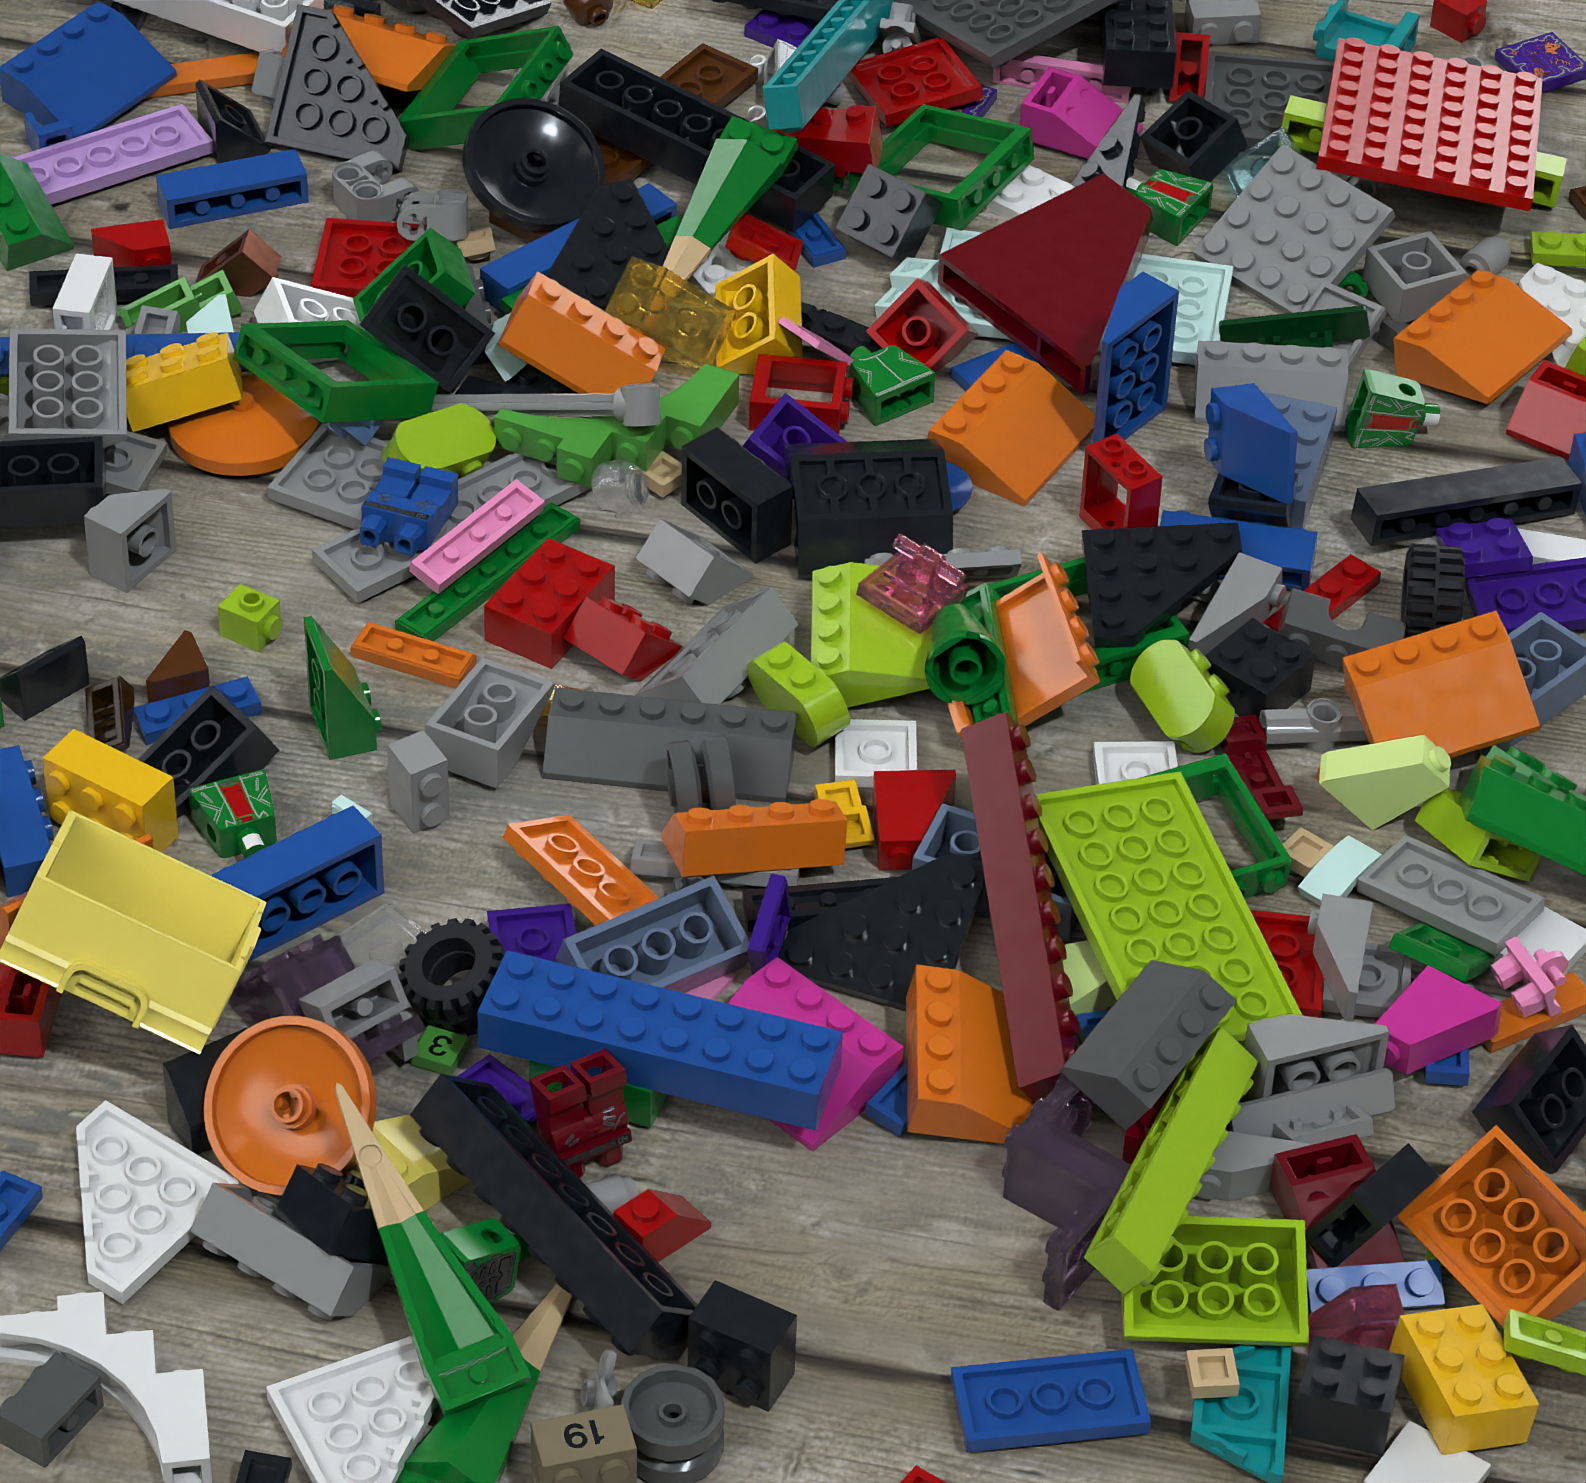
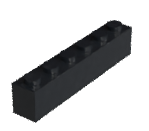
M1562 457L1367 486L1357 488L1351 520L1369 545L1376 546L1436 536V528L1449 527L1454 523H1483L1493 518L1512 519L1514 523L1552 518L1575 514L1582 482Z

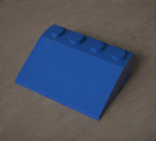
M97 1L1 65L0 88L3 102L24 114L31 112L36 121L42 125L67 119L72 126L73 138L99 130L177 76V72L123 14Z
M1141 272L1131 281L1125 282L1120 287L1102 340L1093 443L1114 434H1118L1126 440L1167 408L1179 290L1145 272Z

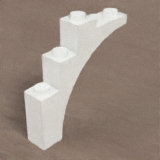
M103 1291L57 1296L58 1310L34 1311L26 1314L0 1316V1363L6 1362L38 1367L40 1365L43 1366L57 1352L99 1375L102 1392L127 1411L147 1436L160 1463L163 1483H212L203 1369L157 1373L153 1330L108 1334Z

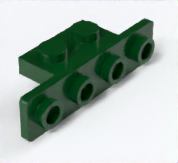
M1362 305L1219 321V333L1222 342L1334 348L1333 341L1368 338L1370 336L1367 307Z

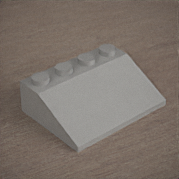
M10 329L9 441L102 436L103 447L106 448L127 440L126 330Z

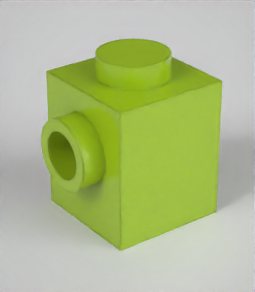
M239 584L217 606L220 636L260 652L271 640H275L282 630L283 620L281 618L280 600L243 584Z

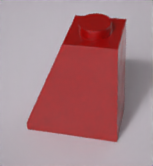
M956 769L874 771L872 805L878 870H912L913 856L942 803L954 806Z

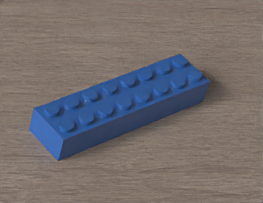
M508 950L477 1012L478 1048L555 1067L566 1065L569 1070H571L570 1062L606 1049L626 1069L627 1084L815 1131L841 1069L842 1031ZM591 1067L586 1072L589 1075L595 1076L601 1073V1067Z

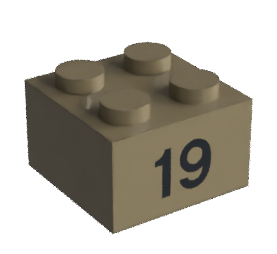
M624 1404L530 1422L532 1483H637V1447Z

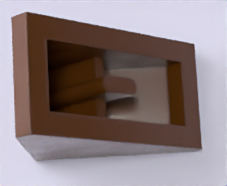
M183 631L147 678L148 703L210 687L209 668L192 632Z

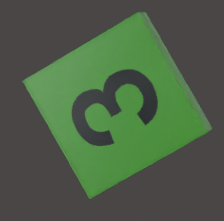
M428 1025L418 1042L419 1054L411 1058V1065L452 1076L468 1049V1037Z

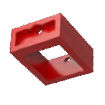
M758 354L749 401V430L755 431L780 400V398L770 397L771 388L833 393L831 403L806 400L796 401L839 435L841 424H848L850 402L845 400H852L854 378L847 377L848 362Z
M1118 434L1087 445L1085 447L1079 517L1092 530L1158 526L1163 476ZM1118 483L1127 490L1126 505L1117 498Z

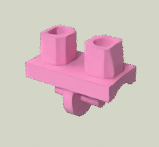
M1516 936L1506 941L1505 945L1508 954L1490 966L1495 980L1502 989L1505 990L1521 980L1526 984L1511 993L1513 1002L1524 1018L1542 1009H1545L1550 1017L1562 1012L1560 1005L1554 999L1556 988L1551 982L1556 986H1561L1566 982V977L1563 973L1568 967V960L1560 951L1546 953L1544 949H1538L1534 953V958L1537 960L1535 962Z

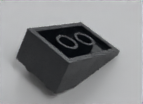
M406 264L403 265L359 323L362 328L386 347L438 381V388L446 394L452 392L495 335L491 329Z
M211 685L137 760L173 777L178 817L190 811L188 789L261 770L280 750L258 726Z

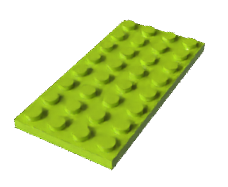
M1181 771L1035 794L1042 807V816L1038 819L1040 829L1043 831L1048 842L1047 854L1116 1001L1151 960L1204 970L1237 1001L1212 1032L1221 1026L1243 1047L1245 1046L1247 1024L1264 1018H1274L1286 1014L1303 1016Z

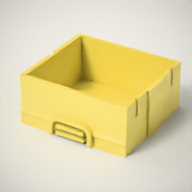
M69 810L0 949V962L57 988L56 991L61 994L66 990L132 1021V1027L138 1029V1027H141L200 1055L255 948L261 932V928L258 925L267 902Z

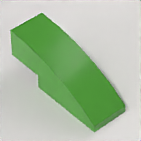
M223 270L189 286L186 278L182 277L118 309L126 328L137 322L142 305L178 311L181 317L180 333L186 332V322L218 295L226 294L230 317L244 310Z

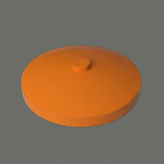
M242 372L241 400L168 422L170 443L175 452L184 461L207 472L230 476L256 475L285 467L321 426V423L306 413L303 408L252 372Z
M302 1016L270 1018L240 1033L230 1042L216 1061L207 1083L204 1098V1121L208 1140L223 1167L242 1184L254 1190L278 1196L283 1195L297 1164L316 1168L318 1163H323L337 1169L342 1174H346L357 1161L335 1094L336 1084L339 1083L344 1087L371 1131H373L376 1118L377 1097L375 1082L368 1062L361 1050L339 1029L322 1021Z

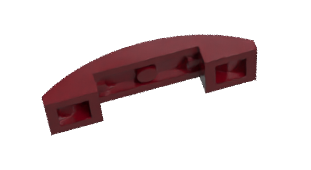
M1256 715L1234 717L1229 733L1220 742L1223 754L1226 753L1266 819L1302 816L1303 807L1292 785H1283L1266 751L1267 736Z

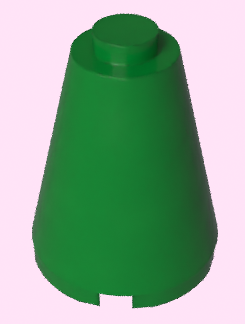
M960 604L947 605L940 609L934 618L925 662V676L928 686L939 699L948 703H952V700L965 701V705H970L988 699L997 692L1003 682L1006 668L1004 653L999 644L967 607Z

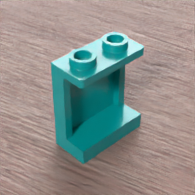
M1338 0L1335 4H1330L1326 18L1323 22L1319 21L1313 33V41L1317 42L1315 56L1331 61L1335 59L1339 38H1358L1365 41L1366 44L1376 46L1388 44L1398 47L1401 51L1410 52L1416 43L1420 15L1407 11L1399 24L1393 25L1348 11L1349 0Z

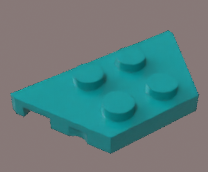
M1253 1345L1235 1347L1233 1353L1240 1383L1238 1396L1194 1399L1190 1442L1267 1483H1282L1292 1346L1267 1345L1256 1349Z

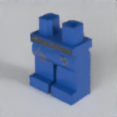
M388 457L383 465V476L375 490L370 492L368 498L361 505L360 542L362 545L375 548L382 541L394 543V549L399 554L411 557L418 549L423 551L428 549L432 545V539H435L458 505V474L425 466L421 472L420 464Z

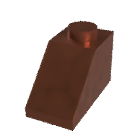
M249 229L201 265L196 283L223 270L236 296L251 297L262 288L266 290L272 277L278 278L279 273L277 270L282 256Z

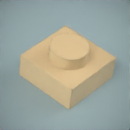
M491 227L471 231L468 233L467 238L457 240L458 248L462 250L463 256L468 257L469 260L482 259L489 256V252L496 251Z
M662 451L647 472L636 469V481L663 498L681 486L682 463Z
M1302 827L1283 843L1284 848L1292 859L1290 869L1304 878L1334 847Z
M1233 1348L1186 1351L1185 1365L1192 1399L1238 1396L1240 1383Z

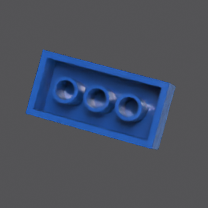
M354 805L336 814H332L326 819L210 875L267 902L258 925L261 928V932L248 962L384 894L382 834Z

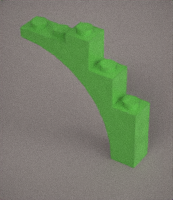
M705 363L690 380L670 394L660 398L662 423L657 425L624 426L623 422H618L615 416L556 418L528 415L501 408L494 417L495 446L556 465L558 478L590 488L593 487L611 461L647 472L666 445L682 450V446L716 427L720 429L739 403V374Z

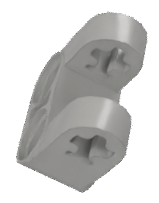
M379 151L364 153L346 162L339 163L332 169L333 202L349 219L384 222L397 219L405 196L420 190L406 178H399L386 183L392 175L393 167ZM414 201L413 204H419V201Z
M447 189L441 191H416L408 194L402 201L398 215V232L407 240L416 241L431 227L449 241L467 238L470 228L468 192L461 189ZM419 201L420 204H413V202ZM404 222L419 224L418 230L412 231L411 226L404 224Z

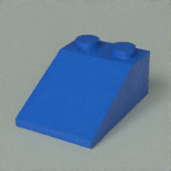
M1255 383L1211 388L1210 403L1206 405L1205 411L1206 420L1209 425L1208 438L1204 440L1206 460L1210 461L1221 475L1282 503H1293L1298 432Z

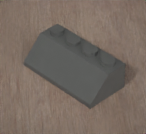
M1151 960L1060 1071L1126 1131L1152 1108L1237 1000L1204 970Z

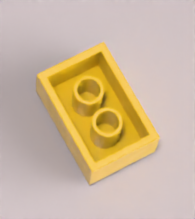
M217 332L207 333L198 337L196 342L182 346L180 343H175L162 348L160 353L146 357L140 354L126 359V408L132 432L242 399V370L239 363L233 359L235 351L228 332L220 335Z
M75 729L69 732L42 757L49 817L62 825L69 810H72L129 838L149 834L153 838V849L161 853L179 837L174 779L172 776Z
M1479 1304L1400 1315L1389 1352L1405 1355L1401 1379L1442 1455L1527 1443L1539 1403L1511 1353L1504 1351V1340L1484 1305Z

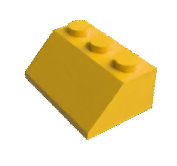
M771 254L715 284L716 367L738 374L754 375L758 354L803 358L802 338L778 323L781 316L802 326L800 276L776 255Z

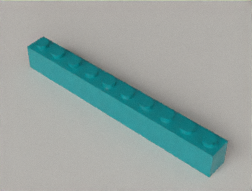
M894 0L837 1L763 87L769 129H781L783 133H794L804 128L881 34L879 28L881 18L889 19L891 5Z

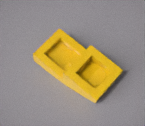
M856 780L815 785V799L836 801L847 818L845 848L874 844L875 839L866 805L861 803Z

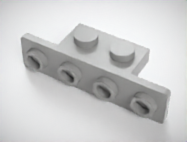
M1382 1068L1239 1103L1241 1109L1235 1118L1229 1122L1230 1131L1311 1144L1357 1134L1359 1138L1374 1135L1373 1119L1370 1116L1395 1109L1393 1073L1388 1068Z

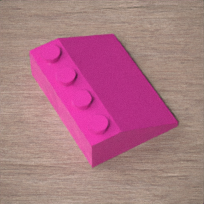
M778 957L750 976L727 1003L843 1032L841 1069L817 1130L770 1120L812 1152L864 1112L867 1102L903 1066L904 1046Z

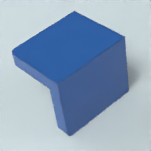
M31 112L24 114L26 141L32 151L73 138L72 126L67 119L40 126Z

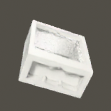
M76 253L53 306L54 328L112 330L118 317L113 258Z

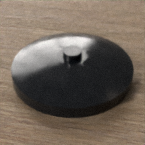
M516 98L499 102L486 109L476 119L464 142L462 154L463 169L472 192L481 204L496 217L522 229L540 232L554 231L580 218L598 186L604 185V158L600 146L591 131L573 114L547 101Z

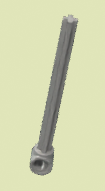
M657 383L623 385L615 393L436 394L431 412L462 403L476 408L486 417H495L499 410L503 408L528 415L546 417L615 416L618 422H623L624 426H650L662 423L660 388Z

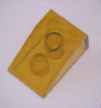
M631 257L604 311L665 348L662 356L663 359L695 370H699L705 363L713 365L736 317L734 309L666 267L635 257Z

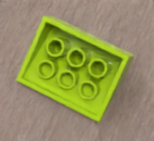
M853 562L812 571L811 663L834 682L843 696L847 708L930 689L925 676V662L934 618L940 610V578L938 573Z
M1187 1216L1184 1222L1175 1229L1172 1235L1176 1239L1175 1243L1161 1257L1159 1264L1162 1266V1269L1156 1278L1144 1287L1139 1283L1125 1294L1120 1291L1124 1340L1308 1347L1305 1220Z

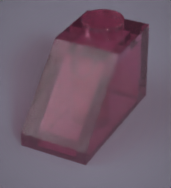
M1397 1284L1350 1287L1309 1314V1345L1306 1347L1308 1354L1313 1335L1336 1338L1352 1344L1389 1351L1400 1315H1405Z

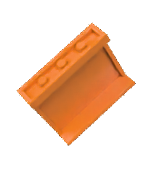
M1042 552L1037 557L1043 573L996 601L1018 723L1023 724L1024 727L1100 682L1095 665L1099 663L1098 657L1092 647L1085 641V638L1089 636L1088 630L1080 617L1075 614V611L1079 609V605L1073 594L1065 586L1069 583V578L1058 562L1052 564ZM952 700V703L947 702L956 732L962 738L961 729L975 724L972 705H965V701Z

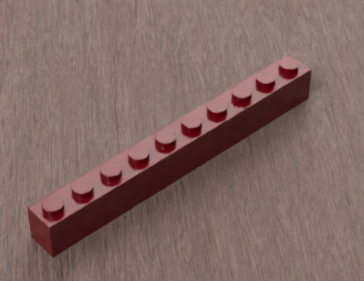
M1003 712L962 728L961 734L1018 1088L1038 1106L1080 1091L1060 1071L1078 1049L1075 1034L1079 1033V1024L1076 1015L1070 1007L1069 997L1073 996V988L1069 977L1064 972L1063 960H1066L1067 953L1062 939L1058 936L1056 924L1060 923L1061 918L1057 905L1051 896L1050 888H1053L1055 883L1052 872L1045 860L1044 853L1048 852V842L1039 825L1038 818L1042 816V807L1037 796L1034 794L1032 783L1036 782V772L1031 761L1028 759L1026 749L1031 746V742L1024 725L1017 724L1007 712Z

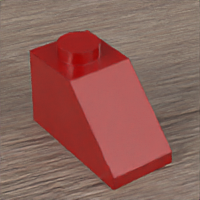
M1434 0L1430 26L1463 43L1474 35H1478L1485 27L1487 0Z
M1176 32L1177 54L1173 89H1170L1169 102H1176L1187 90L1204 99L1210 35Z
M164 219L91 229L93 255L113 258V267L172 264L171 247Z
M653 1189L645 1190L614 1210V1216L658 1262L711 1228V1221L683 1196Z

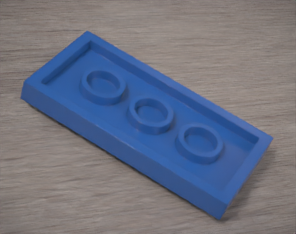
M1133 1349L951 1367L950 1379L966 1452L1150 1433L1151 1418Z

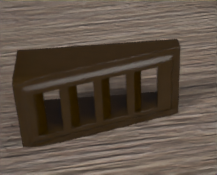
M118 676L85 688L88 736L102 743L117 737V739L104 744L119 751L130 748L135 702L134 687L124 678ZM115 715L114 718L106 720L107 717ZM116 726V729L105 732V729Z

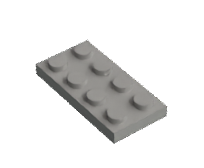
M1403 835L1357 878V892L1495 956L1506 948V941L1515 936L1517 937L1544 911V897L1483 869L1469 866L1463 860L1408 835Z

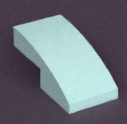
M907 257L890 274L892 288L874 305L876 317L879 318L917 278L928 281L932 285L933 279L938 273L939 261Z
M1348 835L1336 844L1307 874L1298 886L1299 893L1319 906L1321 905L1323 893L1347 897L1354 887L1357 888V878L1379 859L1382 854Z

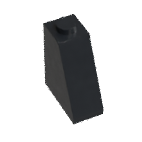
M1408 1143L1306 1232L1305 1238L1331 1267H1337L1388 1224L1439 1176Z

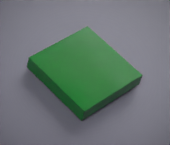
M1423 922L1393 934L1388 947L1463 982H1467L1490 971V965L1494 963L1496 958L1485 950Z

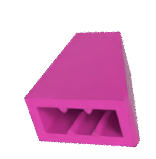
M1427 965L1375 1023L1377 1025H1386L1389 1030L1384 1065L1391 1066L1404 1074H1409L1426 1065L1493 1038L1498 1033L1502 1003Z

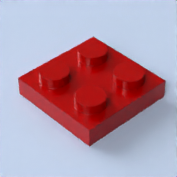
M745 213L730 229L725 248L729 249L736 258L743 261L752 260L758 262L774 254L795 271L804 242Z

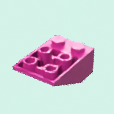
M1048 67L1021 103L1020 126L1031 128L1033 143L1037 145H1044L1064 151L1070 155L1089 159L1123 109L1082 76ZM1141 123L1138 124V134H1140L1143 130V125Z

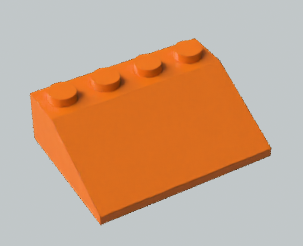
M334 5L333 9H329L338 18L376 83L406 92L421 90L456 46V43L446 41L447 35L427 31L426 35L415 32L416 27L400 22H396L395 26L384 23L385 18L382 16L365 13L364 17L353 14V8L343 5ZM288 44L282 49V56L286 55Z
M1477 270L1393 338L1396 376L1415 380L1430 387L1490 404L1572 335V328L1510 279L1494 275L1489 271Z
M1006 350L929 429L928 439H936L945 451L946 462L962 468L971 478L972 485L1025 507L1094 433L1095 413L1039 363Z
M1497 610L1342 658L1345 689L1370 744L1425 735L1436 746L1442 747L1450 758L1540 731V723L1513 645Z
M916 964L906 996L907 1132L1037 1148L1039 1143L1037 1105L1018 1088L1003 992L960 970Z
M1497 1125L1397 1215V1218L1478 1303L1484 1305L1487 1312L1502 1328L1509 1309L1551 1320L1586 1299V1215Z

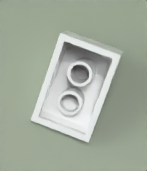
M272 277L254 310L258 323L349 320L362 329L359 325L360 321L353 298ZM346 345L345 351H344V352H346V353L348 352V348H349L347 345ZM319 358V359H305V360L308 361L309 363L313 364V363L333 361V360H340V359H339V358Z

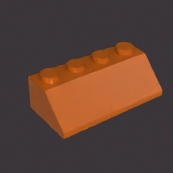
M538 271L516 299L498 343V346L579 394L615 393L623 385L650 383L658 370L665 348L653 339L644 336L624 324L620 319L614 318L591 304L588 300L581 298Z
M815 799L806 804L774 802L764 807L733 805L729 809L722 810L692 808L688 812L673 814L662 831L661 840L682 877L844 865L847 818L836 801L832 802L826 799Z

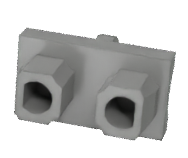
M892 2L889 19L881 18L879 27L884 37V53L918 44L921 40L916 26V13H913V5Z

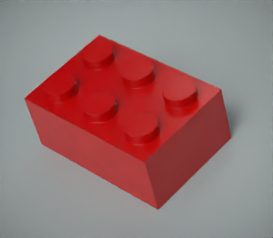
M547 538L484 605L485 641L552 669L574 646L563 638L585 597L601 601L603 596L615 601V566Z

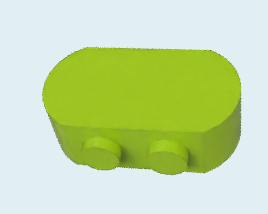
M459 403L400 422L392 439L384 447L382 462L384 465L387 458L390 457L420 464L421 472L425 466L457 473L458 479L484 467V463L496 445L495 429L482 412L472 406Z
M1162 640L1149 646L1138 657L1131 671L1130 684L1167 737L1174 740L1186 752L1201 753L1217 746L1227 736L1232 727L1235 709L1225 696L1230 691L1216 674H1209L1207 670L1211 667V664L1197 648L1190 651L1179 641Z
M786 641L779 643L747 664L750 683L763 706L768 710L796 712V735L811 748L820 745L850 725L849 710L834 682Z

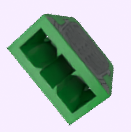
M493 1218L440 1233L489 1304H492L513 1290L519 1262L531 1257L527 1250L529 1244L521 1235H512L498 1220Z

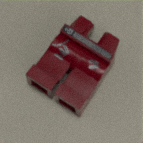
M606 1049L570 1062L571 1071L566 1065H562L529 1079L541 1138L579 1178L583 1177L585 1173V1160L594 1157L601 1165H612L623 1159V1145L632 1141L631 1130L627 1127L629 1118L624 1104L622 1087L627 1084L626 1069ZM591 1067H601V1073L593 1077L586 1072ZM560 1082L562 1084L561 1090L551 1093L546 1088L552 1083Z

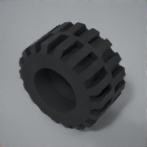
M1411 544L1405 559L1401 596V622L1406 623L1404 639L1462 620L1465 558L1460 546Z
M457 918L448 919L446 925L441 926L439 922L431 925L432 930L426 934L421 931L415 936L417 942L415 944H408L404 950L407 958L400 959L399 969L402 973L398 977L409 1003L426 1028L430 1025L457 1034L465 1032L469 1036L476 1034V1029L478 1028L477 1012L506 952L495 933H491L490 929L483 923L476 925L474 920L466 918L462 923H459ZM471 970L461 981L443 986L456 973Z

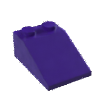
M784 393L742 447L755 457L760 458L781 477L786 478L784 444L847 441L787 393Z

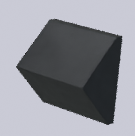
M202 80L195 84L198 123L213 140L214 153L212 154L217 164L265 155L271 151L250 109Z
M1219 473L1208 500L1211 517L1223 516L1230 520L1250 523L1263 522L1271 526L1290 528L1299 474L1295 473L1293 503L1285 504Z
M78 636L57 645L1 676V701L26 721L89 685L86 645L83 637Z

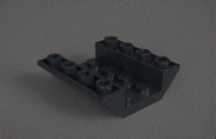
M936 439L783 445L786 479L788 481L791 480L793 485V501L797 527L794 549L798 579L812 578V571L828 566L849 562L864 564L865 559H870L872 555L878 553H891L893 557H905L915 551L926 550L931 551L932 555L947 554L948 551L953 549V510L945 451Z

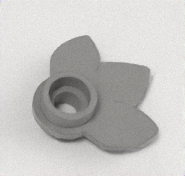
M606 1349L603 1351L597 1370L592 1372L590 1379L585 1378L583 1381L581 1403L583 1407H588V1411L615 1405L616 1380L611 1375L615 1367L617 1354L613 1350Z

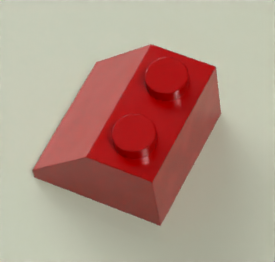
M919 278L866 330L882 349L890 345L897 346L934 372L951 362L979 334L928 281Z

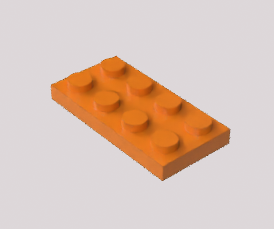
M571 815L507 824L503 839L516 850L521 858L527 860L541 874L544 880L559 890L571 905L577 907L592 921L594 926L659 899L649 887Z

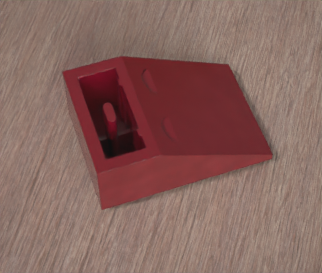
M1354 1134L1274 1154L1269 1189L1285 1219L1305 1220L1306 1233L1376 1172V1169L1358 1135ZM1392 1220L1337 1267L1405 1262ZM1305 1238L1306 1259L1311 1269L1331 1268Z

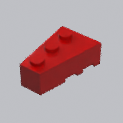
M853 105L845 109L834 110L819 108L804 128L798 132L783 133L781 129H771L796 138L799 146L836 163V177H846L848 175L847 172L864 173L868 164L879 167L883 140L876 106Z

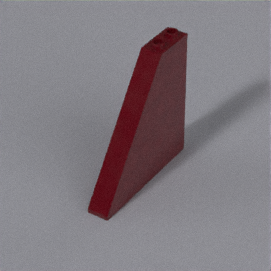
M1103 173L939 254L938 284L1078 392L1085 395L1089 393L1100 366L1102 340L1118 291L1125 282L1131 281L1134 278L1149 239L1152 208Z

